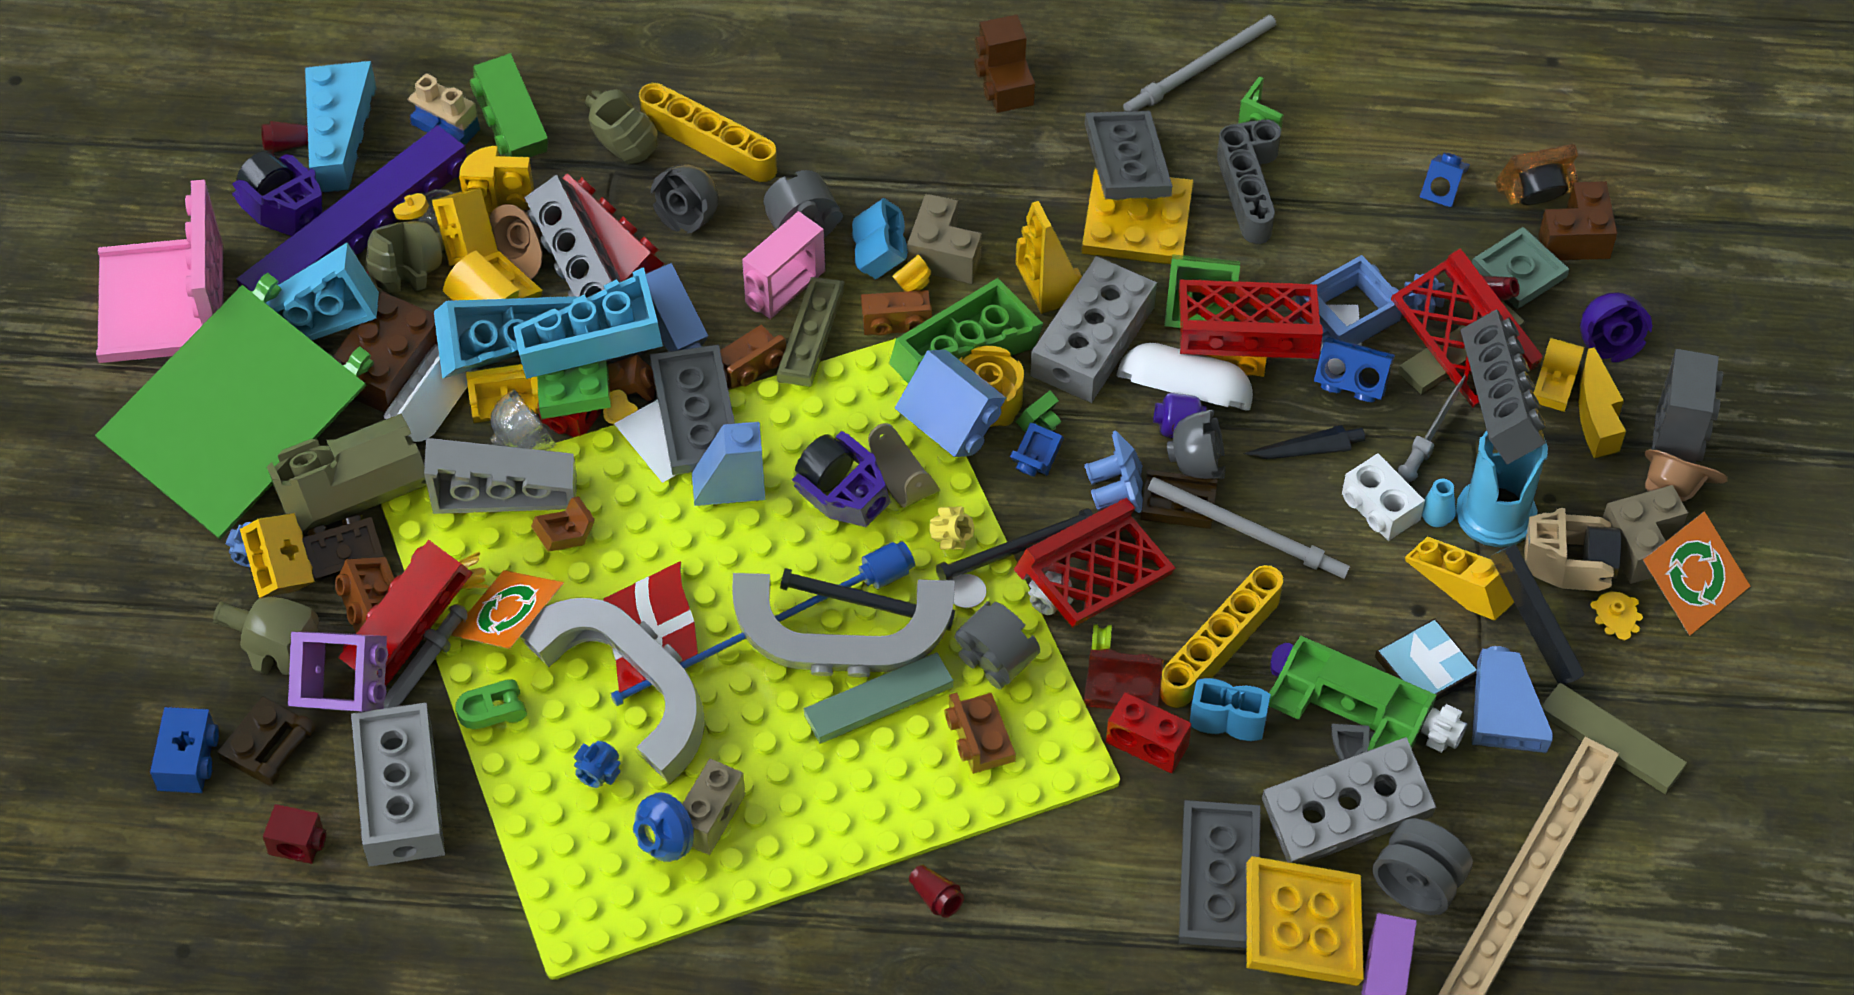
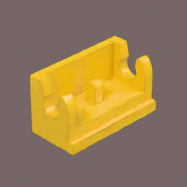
M481 188L466 192L461 191L432 200L450 266L456 265L463 257L475 250L483 257L498 252Z
M522 364L466 372L474 423L539 414L537 406L539 402L538 376L526 379Z

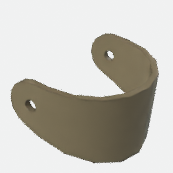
M883 423L876 426L870 432L868 437L870 450L876 458L888 491L900 506L905 508L941 491L892 425Z

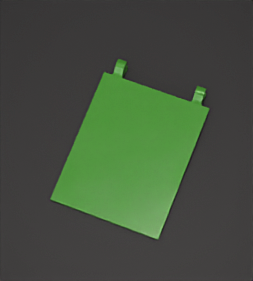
M268 272L261 277L253 291H249L241 285L95 435L98 440L218 539H221L273 485L267 466L272 462L275 467L280 462L277 455L282 450L309 439H316L366 387V384L358 376L367 372L374 364L370 359L371 355L359 346L351 354L347 364L342 365L269 307L266 302L274 299L282 289L277 285L278 280Z

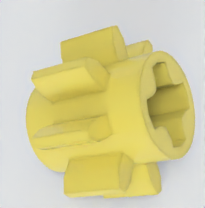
M962 506L938 508L939 515L930 521L931 538L940 542L941 550L966 548L965 541L974 535L972 517L963 514L964 507Z

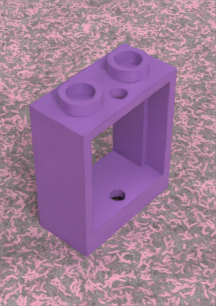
M291 632L288 706L350 711L384 709V699L386 697L385 668L388 658L387 636L329 632ZM325 643L357 645L354 700L323 698Z
M1377 913L1368 946L1361 995H1406L1416 920Z

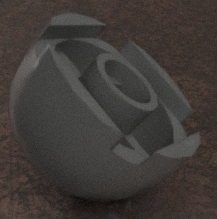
M685 164L671 167L658 175L651 186V194L655 192L657 201L653 204L655 212L665 225L676 232H679L680 228L688 231L687 233L696 231L713 218L718 206V191L714 181L703 169L693 165Z
M1214 410L1197 412L1186 416L1175 427L1173 441L1167 442L1170 462H1177L1179 470L1184 475L1204 479L1214 478L1220 480L1225 478L1226 467H1218V459L1221 456H1225L1218 419L1212 418Z

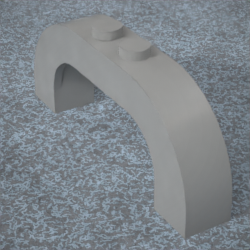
M733 573L732 597L735 615L742 633L749 643L767 659L785 667L811 670V674L815 676H831L833 671H848V676L869 677L870 672H890L926 657L938 645L950 623L954 603L955 581L918 579L916 610L912 619L903 629L887 636L807 634L787 629L778 622L770 607V574Z
M573 598L559 601L543 608L520 637L525 645L548 667L567 650L577 644L589 641L602 642L613 647L664 696L665 711L661 722L637 746V749L644 760L665 781L671 784L693 760L704 732V710L701 698L689 675L679 664L682 661L680 655L669 644L662 647L657 643L655 639L658 636L647 623L642 621L638 625L623 610L608 602L592 598Z

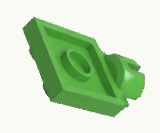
M607 360L538 376V400L541 419L610 408L611 397Z

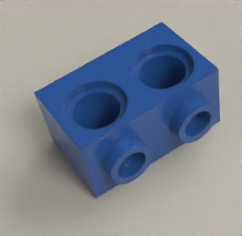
M1328 337L1323 343L1314 382L1322 383L1321 388L1326 391L1341 393V390L1344 389L1355 392L1354 397L1359 400L1374 402L1375 398L1382 399L1385 395L1395 355ZM1337 358L1343 361L1346 368L1345 373L1342 375L1333 374L1328 368L1329 360ZM1364 368L1375 369L1379 374V382L1376 384L1366 383L1362 378V370Z

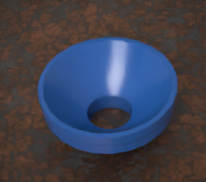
M658 792L648 796L638 805L635 812L633 833L637 837L638 846L644 852L664 862L678 860L690 852L693 845L694 832L689 814L682 803L668 793ZM647 825H648V826L653 830V832H654L655 842L652 840V838H651V836H650V834H649V832H648Z

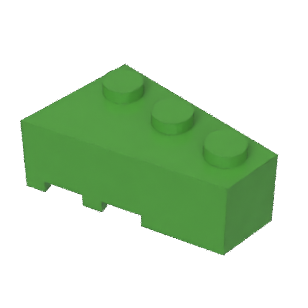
M511 53L474 65L473 79H470V85L482 109L487 125L491 126L495 134V142L501 155L505 154L506 157L530 158L547 152L548 137Z

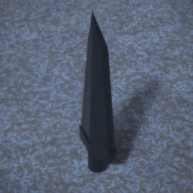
M1338 425L1330 429L1264 446L1243 454L1263 459H1276L1341 451L1347 452L1351 451V444L1365 441V433L1363 428L1346 431L1343 425Z

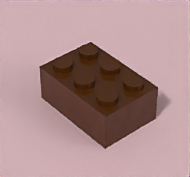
M385 292L380 293L378 297L377 319L356 325L332 356L342 365H346L351 354L359 346L371 355L370 359L374 364L367 372L358 376L366 384V387L354 400L386 413L426 354L435 344L438 346L434 313Z

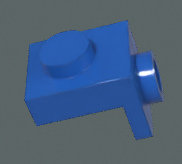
M1030 422L1018 451L1013 450L1010 458L1017 463V470L1029 476L1035 477L1037 472L1047 476L1064 437Z

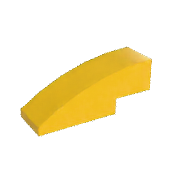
M1595 347L1588 349L1579 384L1578 404L1586 442L1593 457L1598 458L1620 452L1626 430L1619 419L1624 400Z

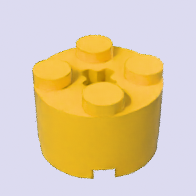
M997 346L974 348L971 350V354L965 358L962 356L959 360L1006 397L1001 406V415L990 427L998 425L1008 426L1014 421L1015 416L1022 407L1023 366L1019 360L1017 362L1011 357V352Z

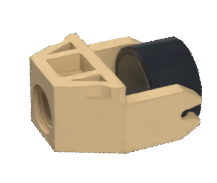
M1559 508L1552 513H1541L1529 517L1524 556L1525 562L1534 577L1563 589L1591 591L1609 588L1612 582H1616L1620 565L1621 534L1619 528H1611V522L1595 516L1566 515L1565 508ZM1567 544L1584 545L1583 560L1567 559Z

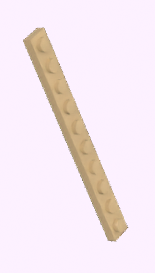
M1584 737L1438 995H1486L1615 765L1619 755L1618 752Z

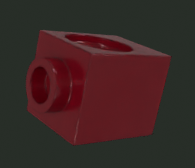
M275 804L262 837L268 855L312 864L316 852L321 851L325 845L327 832L322 826L319 813Z

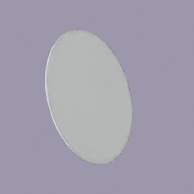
M962 574L953 578V581H955L953 604L963 608H970L984 600L986 586L979 577L971 574Z

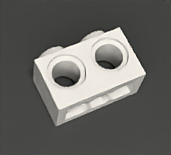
M1378 453L1345 475L1342 491L1345 501L1350 507L1356 508L1367 519L1369 526L1375 532H1380L1388 541L1421 520L1425 500Z

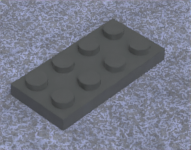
M1150 111L1095 112L1085 114V127L1105 199L1124 200L1126 198L1157 199L1159 197H1171L1172 183Z
M719 344L650 355L672 475L693 472L724 424H735Z
M1184 801L1179 944L1247 948L1246 863L1251 856L1259 857L1260 805Z

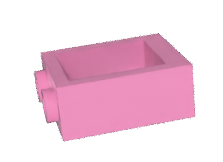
M799 211L742 259L745 302L753 311L761 312L771 319L808 287L811 277L818 278L825 272L824 229Z

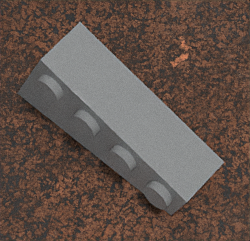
M426 438L424 475L433 514L561 510L567 508L572 497H576L577 472L573 453Z

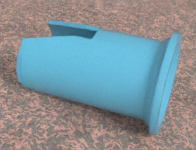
M1486 430L1479 440V451L1471 483L1463 489L1457 498L1456 517L1460 527L1470 538L1483 545L1501 548L1516 545L1526 539L1529 517L1537 515L1538 511L1534 502V496L1544 460L1547 459L1548 446L1546 443L1507 465L1499 452L1493 453V444L1489 440ZM1499 488L1514 493L1519 498V501H1497Z

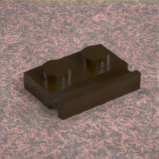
M1147 470L1140 520L1211 529V518L1147 489L1152 478L1155 477L1215 504L1218 479L1194 478L1184 474Z

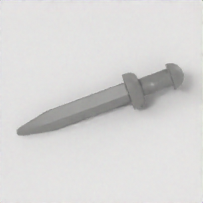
M1465 375L1448 397L1425 438L1416 436L1413 441L1412 453L1406 463L1399 466L1398 474L1406 482H1412L1418 477L1417 470L1423 460H1428L1432 455L1434 444L1431 440L1455 401L1465 380Z

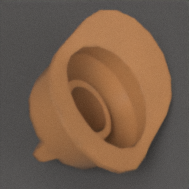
M504 204L496 207L490 214L489 220L497 250L532 280L538 274L542 265V232L540 228L533 224L528 214L516 205Z
M1652 449L1645 451V456L1651 461L1645 482L1647 491L1673 485L1683 502L1692 498L1704 482L1716 484L1725 483L1728 480L1726 475L1717 470L1683 461L1662 451Z

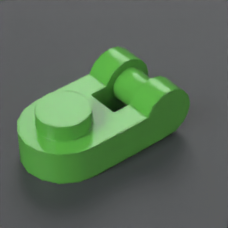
M511 679L463 693L455 704L460 724L469 729H480L505 721L514 723L524 719L527 716L524 703L518 699L520 690L517 681ZM501 700L504 701V704L494 706L493 702Z

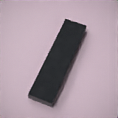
M1514 544L1491 555L1490 557L1557 683L1564 685L1585 676L1517 545Z

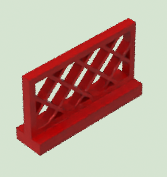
M1461 248L1450 254L1447 260L1391 297L1393 303L1456 386L1462 379L1458 372L1464 373L1463 376L1465 375L1466 377L1460 392L1472 408L1480 402L1478 395H1475L1467 385L1468 374H1472L1467 355L1465 366L1452 364L1446 357L1448 346L1465 349L1464 342L1449 339L1451 323L1468 326L1477 320V316L1482 318L1497 309L1504 320L1510 318L1519 332L1517 339L1525 352L1522 356L1528 364L1530 371L1535 369L1543 358L1542 354ZM1445 272L1453 282L1452 292L1432 290L1434 278ZM1428 283V288H1421L1423 285ZM1411 293L1426 295L1424 311L1410 309L1403 298ZM1431 296L1450 300L1448 316L1429 312ZM1455 301L1469 303L1473 309L1472 320L1453 317ZM1417 317L1423 318V319H1422V324H1421V322L1418 320ZM1427 319L1447 323L1444 338L1430 336L1426 330ZM1437 344L1443 345V350Z
M1207 280L1179 281L1180 354L1319 359L1323 330L1319 318L1317 284ZM1187 292H1200L1206 297L1196 302L1187 295ZM1230 293L1236 294L1240 299L1232 304L1222 296ZM1259 295H1270L1275 300L1266 305L1256 297ZM1294 296H1309V301L1301 306L1291 298ZM1214 302L1224 310L1214 315L1206 307ZM1250 304L1258 311L1249 316L1240 308ZM1283 304L1293 312L1287 317H1283L1275 309ZM1198 314V315H1200L1202 318H1204L1205 320H1188V319H1190V318L1193 317L1194 315ZM1230 315H1233L1241 322L1223 320L1228 318ZM1267 316L1275 323H1263L1258 321ZM1301 317L1309 324H1293V322Z
M1126 497L1027 548L1013 570L1022 580L1031 577L1073 628L1166 578L1176 568L1131 516L1135 507ZM1127 529L1136 540V545L1119 540L1120 532ZM1099 544L1112 548L1111 558L1096 554L1095 545ZM1119 551L1135 555V565L1118 560ZM1074 557L1087 561L1086 571L1071 567L1070 558ZM1142 557L1153 560L1160 569L1155 571L1142 567ZM1094 563L1111 568L1110 578L1095 574ZM1048 570L1062 574L1061 584L1051 582L1043 572ZM1118 570L1133 574L1134 583L1130 584L1117 580ZM1069 577L1086 581L1085 591L1069 587ZM1093 584L1109 588V597L1093 594ZM1068 597L1085 601L1084 610L1076 613L1067 602Z

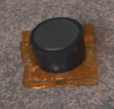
M1570 144L1512 156L1495 181L1498 192L1505 191L1510 205L1520 202L1522 205L1529 206L1549 202L1564 194L1571 193L1573 182H1578L1574 165L1575 159L1579 156L1576 145Z

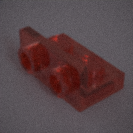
M1111 649L1091 650L1084 696L1085 705L1114 710L1126 692L1158 707L1164 660L1149 654H1124Z

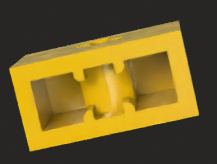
M295 513L260 518L240 529L259 598L296 592L314 582L312 565L305 551L302 530L297 523Z

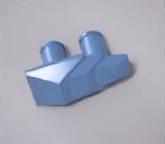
M1113 431L1114 455L1092 463H1086L1085 469L1091 485L1118 475L1122 476L1120 481L1092 489L1091 494L1098 511L1127 497L1133 503L1135 511L1139 513L1142 510L1143 503L1142 464L1135 449L1117 431Z

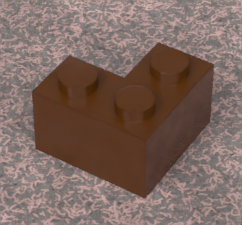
M1018 15L980 22L979 36L975 37L976 50L979 58L975 59L976 73L979 78L983 77L985 81V97L987 101L993 102L996 113L1034 105L1035 82L1026 62L1027 38Z
M1607 181L1573 182L1567 209H1545L1539 231V240L1559 260L1611 258L1617 230Z

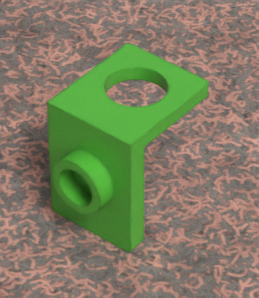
M1259 76L1241 100L1239 123L1271 120L1282 128L1283 114L1259 103L1262 97L1264 78Z

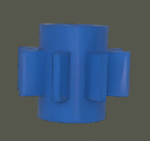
M596 741L590 747L583 743L573 757L576 760L574 767L577 768L575 771L577 778L592 788H598L604 782L612 785L621 772L618 769L621 764L618 761V752L610 744L603 741Z

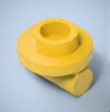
M918 254L892 277L905 292L920 291L929 283L928 277L931 274V270Z

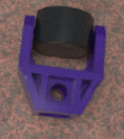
M270 151L259 152L243 164L237 174L236 182L232 183V186L236 189L233 192V196L239 206L261 226L293 236L322 214V193L319 183L316 181L315 170H308L292 155L285 154L278 158Z
M843 431L835 438L830 434L818 437L803 451L795 467L796 476L792 479L795 483L794 487L805 499L830 519L867 527L891 503L885 481L874 454L870 453ZM853 461L858 463L859 465L846 477Z

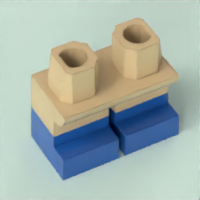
M424 74L415 83L416 91L408 98V101L415 104L416 110L410 115L411 125L427 133L438 125L462 144L466 145L480 130L475 103L464 98L462 91L454 87L445 88L437 83V79L429 74Z

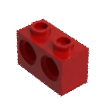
M1125 692L1108 719L1106 743L1173 774L1189 746L1192 723Z

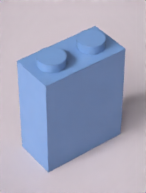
M927 350L896 404L895 409L952 456H972L982 447L984 435L990 425L995 423L1001 415V406L1006 397L947 350Z

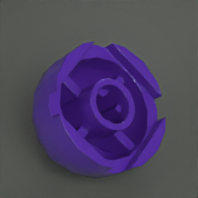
M1618 292L1606 293L1594 299L1584 310L1580 322L1581 336L1587 348L1595 347L1600 358H1611V362H1621L1629 359L1643 349L1646 344L1644 338L1648 330L1651 333L1653 327L1650 314L1640 302L1632 296Z

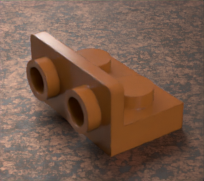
M929 290L861 295L864 335L905 333L932 318Z
M761 324L721 349L720 353L728 389L748 386L764 372L778 367L786 349V339L781 334L774 338Z
M386 557L346 559L340 574L335 579L336 592L343 600L348 622L353 625L356 633L366 622L365 619L370 609L379 604L386 596L389 585L394 579Z
M957 692L949 694V708L945 709L946 721L951 731H957L959 740H956L959 756L962 762L968 760L972 773L1015 762L1016 754L992 693L960 701Z

